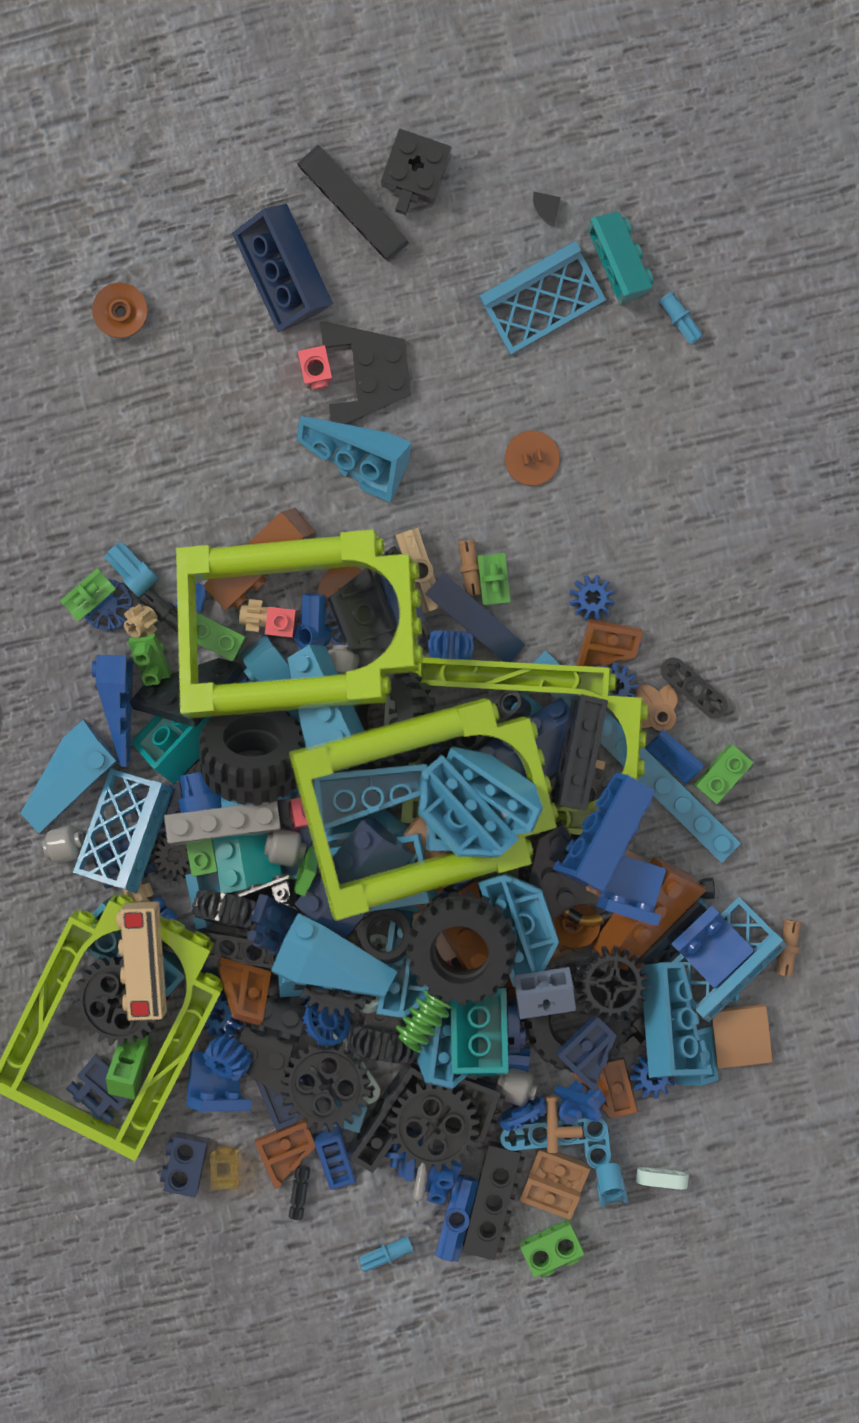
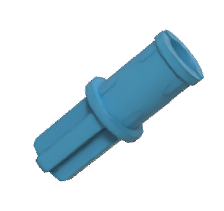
M673 291L659 300V304L662 305L673 320L671 324L678 327L689 344L697 342L703 336L689 314L691 312L685 310Z
M405 1236L388 1245L383 1243L381 1248L360 1256L359 1263L362 1270L367 1272L386 1263L391 1265V1261L413 1253L414 1250L408 1236Z

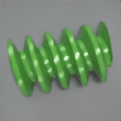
M426 989L423 990V993L427 999H416L420 1008H409L413 1018L403 1016L407 1026H396L400 1033V1040L418 1053L422 1052L420 1044L427 1045L429 1043L426 1034L430 1036L435 1035L436 1031L432 1025L441 1027L442 1021L440 1017L447 1018L449 1016L446 1007L454 1009L451 1003L442 1002V996L436 994L433 998L427 994L428 990Z

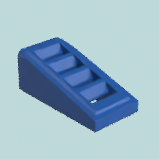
M334 1127L332 1133H329L328 1130L315 1133L314 1143L330 1190L356 1183L342 1131L338 1127ZM340 1149V1152L326 1156V1153ZM344 1161V1163L329 1167L331 1163ZM347 1170V1174L332 1177L334 1173Z

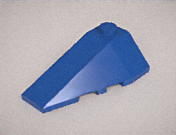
M97 655L96 661H92V677H96L97 689L121 767L130 766L132 706L129 701L132 699L133 658L132 656Z

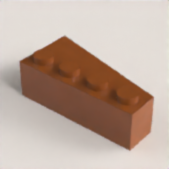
M294 507L279 513L248 544L309 539L316 531ZM269 574L209 579L203 586L224 610L231 607L237 609L248 599L247 593L252 589L257 591L267 582L265 577Z
M653 856L649 863L666 869L653 911L661 915L658 926L614 913L592 946L600 955H602V946H607L609 954H611L612 947L616 945L619 947V955L626 948L629 949L627 959L634 954L640 958L706 889L688 872ZM618 961L619 968L626 971L629 969L624 963Z

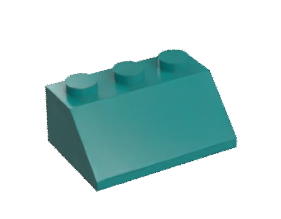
M619 211L591 218L587 231L619 305L650 293L652 289L651 284L654 283V279L649 268L644 269L640 259L643 258V254L637 242L633 244L629 235L632 233V228L627 217L622 218Z
M154 716L131 743L155 771L175 784L180 779L179 776H183L200 757L199 737L202 733V728L210 721L212 716L204 717L197 727Z
M268 834L212 839L221 893H243L248 891L247 888L252 885L270 883L273 877L283 874L282 865L271 863L268 856L264 855Z
M498 988L495 995L491 998L486 995L483 1002L474 1004L473 1000H468L467 1005H458V1000L451 999V1004L454 1006V1009H451L452 1074L507 1076L506 988Z

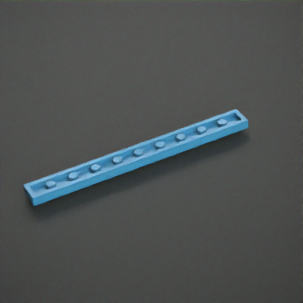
M546 650L533 662V664L560 665ZM549 693L556 700L562 697L570 707L572 697L580 695L567 693ZM606 711L600 744L625 767L627 742L622 725ZM641 748L640 759L645 760L644 776H639V782L655 791L653 796L722 863L741 843L645 748Z

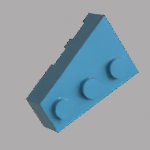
M266 634L240 654L247 667L244 672L252 682L292 679L287 659L276 649ZM298 709L286 710L290 713V717L294 716L301 725Z

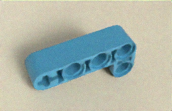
M557 1116L558 1127H562L564 1124H567L562 1122L560 1120V1117ZM547 1117L538 1118L534 1122H524L522 1128L519 1127L515 1130L517 1135L516 1141H510L509 1137H505L509 1136L510 1132L506 1131V1129L502 1130L501 1127L500 1139L502 1145L511 1151L547 1147V1134L541 1139H537L532 1135L533 1130L537 1127H544L547 1130ZM581 1117L571 1125L574 1127L582 1126V1138H558V1146L583 1143L587 1163L597 1169L611 1160L608 1127L604 1117L599 1120L602 1124L601 1129L596 1133H591L587 1130V1126L592 1120ZM523 1128H527L529 1140H525ZM596 1148H601L605 1151V1155L599 1160H594L590 1157L591 1152Z

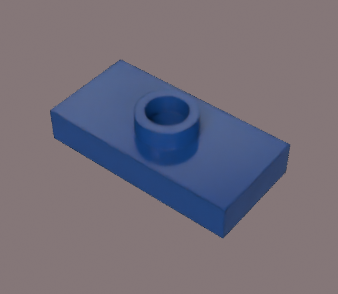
M664 729L645 748L685 784L704 767L702 762Z

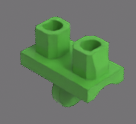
M505 553L479 555L478 565L483 605L510 603Z
M97 568L62 598L60 602L80 622L117 589Z
M150 634L143 638L130 637L128 644L133 653L132 658L139 667L144 685H156L160 683L161 679L170 678L172 672L163 653L165 647L161 641H158L156 634Z

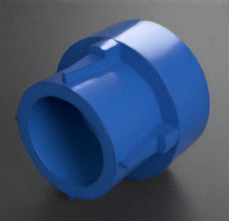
M201 772L179 776L182 792H180L181 799H178L180 813L222 808L221 794H215L205 784Z

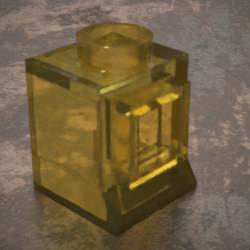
M226 1146L218 1147L216 1151H212L210 1155L211 1190L239 1188L241 1183L239 1150L233 1151L232 1147ZM217 1163H230L231 1175L218 1176Z

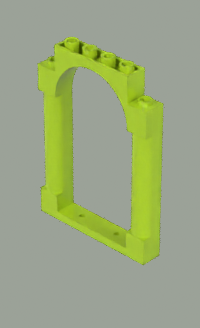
M374 529L341 532V536L216 548H211L209 545L176 548L181 714L187 718L387 702L386 694H390L391 684L386 674L418 672L419 663L423 662L422 646H418L417 636L422 634L421 619L417 618L416 607H420L419 590H415V579H419L418 563L414 562L409 554L380 556L384 555L385 552L384 541ZM340 567H363L384 576L395 589L400 607L397 633L388 649L377 660L363 668L346 671V674L223 685H215L214 683L198 684L196 581Z
M424 657L423 662L419 663V671L416 673L422 677L420 683H427L428 686L583 694L608 700L607 707L621 723L627 742V758L622 774L629 775L638 781L639 776H644L645 760L640 759L641 748H646L647 733L642 731V720H647L648 704L643 703L644 698L610 696L611 690L615 691L616 674H612V668ZM420 759L415 763H409L408 766L420 765ZM418 797L402 803V823H411L419 815L418 805L420 800ZM597 800L588 803L587 811L568 807H556L558 819H555V822L557 823L562 820L571 834L581 835L583 832L582 823L585 818L598 810L596 806Z
M483 698L289 752L328 903L334 919L339 920L369 911V908L492 872L497 871L501 873L531 864L530 856L533 855V849L529 839H525V836L557 828L555 819H558L556 806L550 802L548 794L551 792V784L549 778L544 776L542 765H545L544 756L541 749H537L535 738H538L535 723L530 722L529 718L519 717L496 724V720H499L495 703L491 704V700ZM459 736H494L507 743L517 753L524 766L527 780L536 786L543 809L534 830L530 833L517 834L516 836L519 840L500 857H457L454 852L338 884L311 779L333 774V771Z
M115 893L109 900L100 920L95 919L96 917L88 911H79L77 909L69 917L0 1059V1094L136 1161L224 988L217 976L211 973L204 974L200 972L215 944L210 941L207 935L201 932L193 933L185 929L181 922L174 919L167 920L160 916L162 940L177 954L185 971L187 983L186 996L183 1006L121 1129L110 1124L107 1125L102 1120L96 1119L92 1115L23 1081L84 953L99 937L113 931L122 930L117 928V912H120L125 903H134L135 901L128 895H118Z

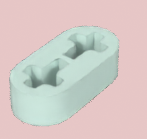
M651 1167L637 1168L636 1183L671 1189L688 1188L689 1174L686 1172Z

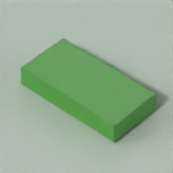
M312 846L308 847L304 859H302L298 867L295 893L305 896L316 874L318 861L315 849Z

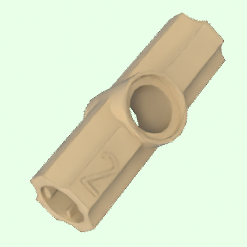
M415 528L395 535L401 554H409L414 562L421 563L427 568V574L424 578L415 579V588L420 593V605L423 613L440 608L425 595L436 580L419 529Z

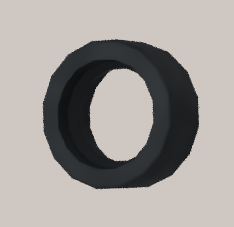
M395 909L375 910L365 917L360 926L359 938L362 949L384 964L398 962L407 955L406 950L409 945L407 941L412 929L407 918ZM383 920L396 923L401 928L403 934L399 947L390 952H381L375 949L369 938L372 927Z

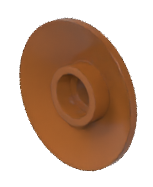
M122 282L112 283L102 288L96 295L92 306L93 319L98 328L105 334L115 338H126L137 333L143 327L148 313L147 303L142 293L136 287ZM121 307L125 308L126 314L122 317L117 316V310Z
M576 904L572 907L573 910L586 916L597 915L587 904ZM562 914L552 920L559 939L558 944L569 949H581L591 945L596 940L600 931V925L586 926L576 924L565 918ZM567 927H572L575 931L569 930Z

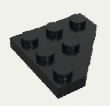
M217 658L198 665V684H233L241 675L243 669L240 663ZM179 672L171 674L170 678L161 679L159 684L143 685L129 701L134 710L197 727L204 719V717L187 718L181 714Z
M562 820L556 823L557 828L543 831L537 835L536 850L527 878L529 884L543 890L552 920L592 895L591 892L586 890V886L580 885L552 869L557 861L562 863L569 852L566 850V847L570 841H576Z

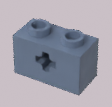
M569 967L514 975L520 1019L576 1011Z

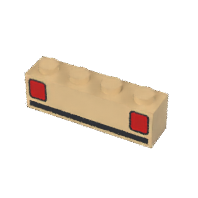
M159 902L125 903L120 912H117V928L122 929V939L119 940V955L124 956V967H121V983L126 984V994L123 995V1010L128 1011V1020L162 1019L167 1012Z

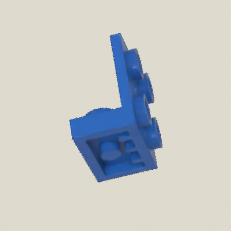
M624 856L618 862L613 872L611 883L600 893L597 906L616 914L658 926L661 915L653 911L666 869Z
M713 906L705 911L672 943L713 988L721 985L754 953V949Z
M191 1051L187 1107L200 1112L251 1111L252 1100L243 1097L242 1092H239L240 1079L238 1081L232 1080L231 1082L226 1081L224 1077L220 1079L216 1073H211L212 1069L205 1065L206 1060L203 1057L205 1051Z

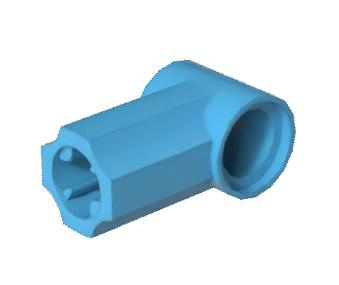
M122 541L113 546L104 556L124 578L123 582L139 598L159 580L158 576L143 561L141 562Z

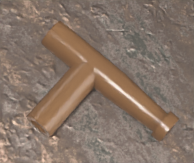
M547 1096V1152L558 1153V1138H582V1126L558 1127L556 1105L558 1097Z

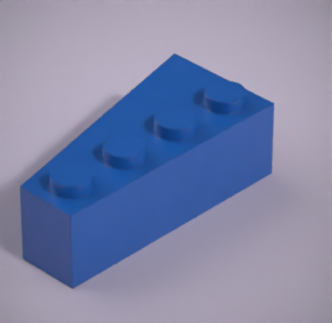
M615 773L596 802L598 810L585 818L582 823V834L576 841H570L566 847V850L569 852L562 863L557 861L552 869L580 885L603 892L605 887L611 883L613 872L618 862L624 858L626 847L631 837L637 833L639 821L644 812L651 806L652 796L655 791L629 775Z

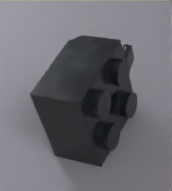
M399 128L381 179V186L393 190V196L399 197L395 208L396 213L406 216L410 203L417 204L418 200L434 205L451 157L452 146ZM420 163L421 168H418L416 172L412 171V166Z

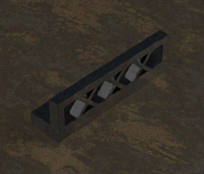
M583 694L572 697L552 803L556 807H568L587 811L608 700Z
M696 900L634 965L636 966L640 963L650 965L672 962L681 954L672 945L674 939L693 924V921L701 913L707 911V909ZM659 954H663V957L658 962L653 963ZM619 968V975L622 980H633L629 969L626 971Z

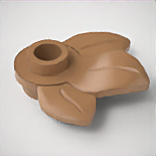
M669 684L664 686L659 692L650 685H639V688L636 689V697L644 698L643 703L648 704L647 720H642V729L652 727L658 732L662 729L666 732L670 731L675 726L677 719L674 709L678 703V697L675 690ZM666 714L668 719L665 722H660L657 719L658 715Z

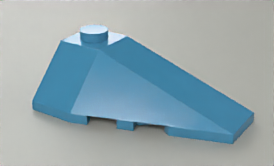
M306 416L299 418L297 441L322 460H330L340 468L338 470L339 473L343 476L350 475L360 483L359 487L366 493L388 502L393 500L409 464L412 442L388 432Z
M84 719L62 738L20 813L38 833H41L104 776L110 768L119 762L117 755Z
M299 913L284 939L271 972L299 985L323 986L325 989L349 990L352 993L384 998L397 975V971L325 926Z

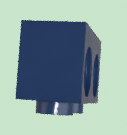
M177 1132L174 1139L169 1138L166 1155L170 1156L168 1166H163L160 1182H164L163 1191L196 1197L199 1191L209 1138ZM184 1144L191 1146L193 1155L188 1157L182 1155L179 1147ZM178 1171L184 1172L188 1177V1181L186 1183L177 1182L174 1178V1173Z

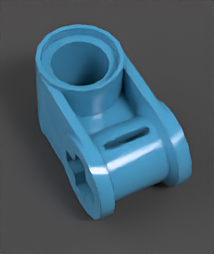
M607 1163L599 1166L596 1169V1187L601 1208H604L609 1203L620 1201L628 1203L625 1183L619 1164Z

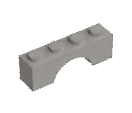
M277 801L272 803L263 802L261 805L247 804L164 815L167 841L170 847L194 844L221 837L255 836L280 831Z

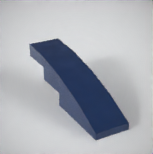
M444 573L425 593L426 596L466 629L467 632L471 633L474 638L501 661L511 662L525 646L519 638Z

